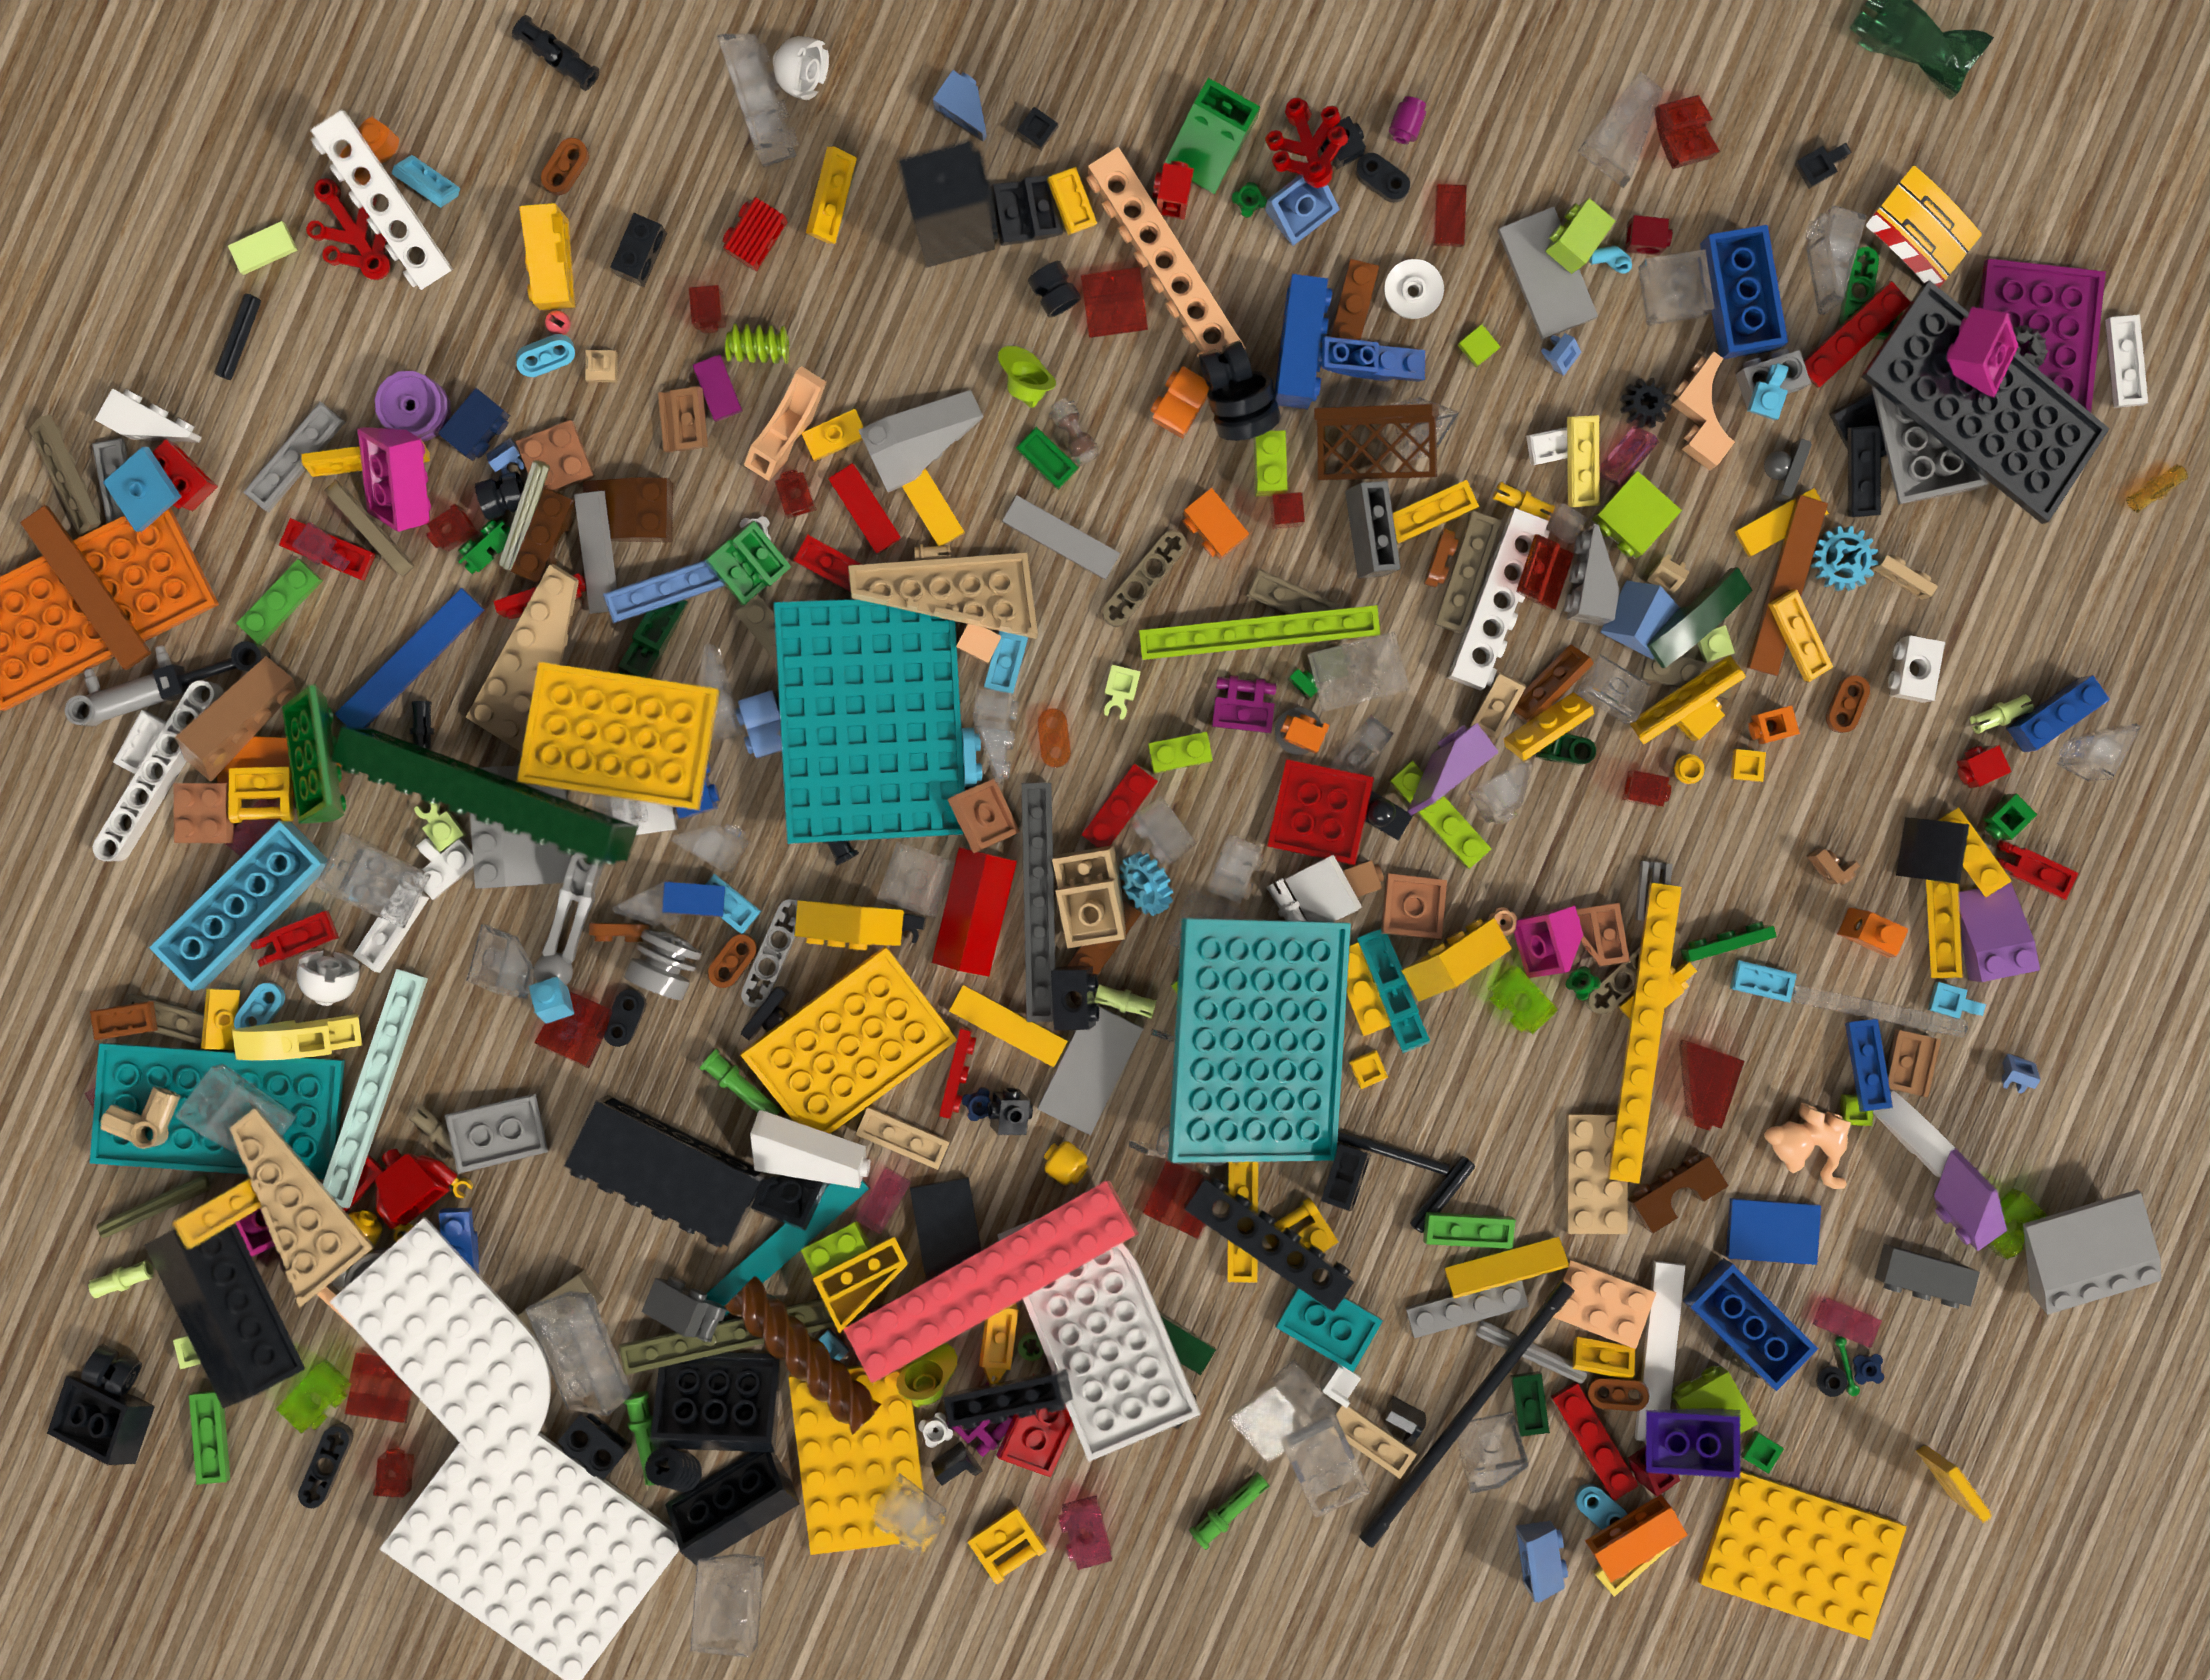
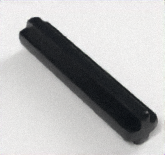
M245 293L242 297L214 371L218 377L226 380L233 378L261 304V300L256 296Z
M1464 1156L1460 1157L1411 1219L1410 1224L1420 1233H1424L1426 1212H1441L1475 1169L1473 1162Z

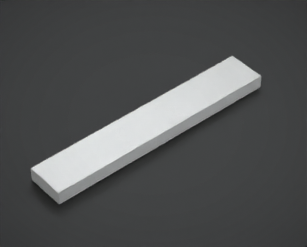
M1661 1261L1653 1262L1650 1290L1655 1291L1656 1296L1647 1318L1641 1381L1648 1387L1650 1397L1647 1406L1637 1411L1634 1438L1639 1441H1646V1410L1670 1409L1685 1275L1684 1264Z

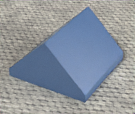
M1301 174L1270 197L1265 208V212L1293 246L1340 210L1328 184L1322 188H1314L1305 182Z
M1626 581L1618 596L1615 619L1604 624L1600 633L1653 660L1655 657L1647 647V644L1680 607L1661 585Z

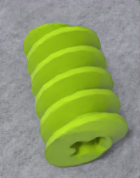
M734 323L731 332H727L726 359L730 362L735 354L737 361L743 362L747 354L749 362L754 363L759 355L760 361L767 363L771 355L774 364H778L782 356L785 364H788L789 336L785 326H781L779 333L775 334L773 325H769L767 333H763L761 325L758 324L755 333H751L749 324H745L743 332H739L737 323Z

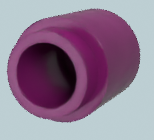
M1405 96L1403 101L1399 102L1389 128L1394 141L1407 145L1409 142L1417 140L1426 116L1425 102L1411 96Z

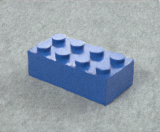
M1768 225L1709 234L1700 243L1719 355L1723 359L1779 350L1788 343Z
M1292 274L1289 281L1274 394L1278 406L1308 409L1311 402H1316L1317 396H1319L1321 378L1316 377V373L1320 372L1322 366V348L1320 343H1322V338L1327 335L1329 318H1323L1324 313L1327 314L1332 297V288H1327L1328 278Z
M1724 1258L1682 1300L1776 1392L1819 1349L1734 1264Z

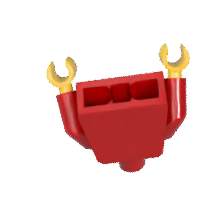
M391 1149L382 1156L387 1169L375 1179L378 1188L376 1190V1212L390 1229H395L394 1240L397 1242L403 1237L401 1231L408 1233L414 1227L409 1222L450 1191L449 1185L454 1187L453 1192L456 1197L464 1198L465 1194L459 1191L458 1185L465 1184L468 1188L472 1189L473 1184L467 1178H456L457 1173L437 1159L426 1155L415 1156L410 1153L401 1156L398 1149Z

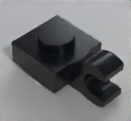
M1847 143L1840 145L1829 153L1822 146L1796 161L1795 166L1808 189H1811L1838 172L1835 164L1846 159L1852 152Z

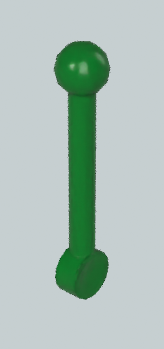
M1837 1336L1835 1344L1840 1349L1848 1380L1846 1391L1851 1396H1857L1860 1389L1853 1380L1845 1348L1847 1340L1844 1336Z

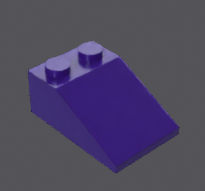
M1715 1408L1646 1410V1473L1740 1478V1410Z

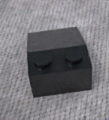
M66 1376L47 1434L106 1465L136 1464L155 1406L134 1395L126 1394L121 1398L106 1391L105 1386L97 1387L80 1378Z

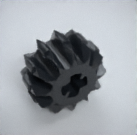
M1642 378L1636 380L1635 386L1629 384L1625 388L1628 394L1620 397V401L1627 404L1620 409L1621 413L1629 412L1631 415L1627 418L1626 422L1630 424L1636 419L1637 429L1643 428L1645 423L1649 429H1652L1656 426V421L1664 422L1666 420L1664 413H1668L1672 408L1669 404L1664 403L1671 398V394L1663 395L1661 392L1665 388V384L1662 383L1656 388L1654 378H1650L1647 383ZM1641 401H1650L1651 406L1649 408L1647 405L1642 406Z

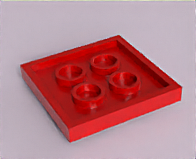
M1286 759L1267 846L1323 859L1334 855L1337 862L1356 865L1374 777Z

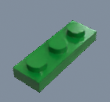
M1763 921L1746 925V931L1736 934L1734 930L1720 932L1716 934L1718 939L1707 942L1706 938L1696 939L1688 942V948L1681 949L1684 961L1693 962L1777 937L1775 928L1771 925H1763Z

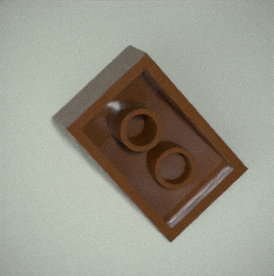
M634 477L583 481V493L605 492L611 542L672 543L673 483L668 478Z

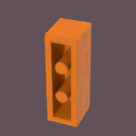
M1660 1494L1591 1536L1585 1542L1609 1581L1613 1582L1618 1578L1626 1576L1629 1571L1640 1564L1651 1561L1655 1555L1668 1547L1677 1545L1681 1539L1688 1535L1672 1507Z

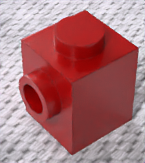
M1981 745L1964 752L1966 757L1956 761L1959 766L1958 775L1961 781L1968 785L1969 788L1981 787L2012 772L2000 745L1988 746L1984 749Z

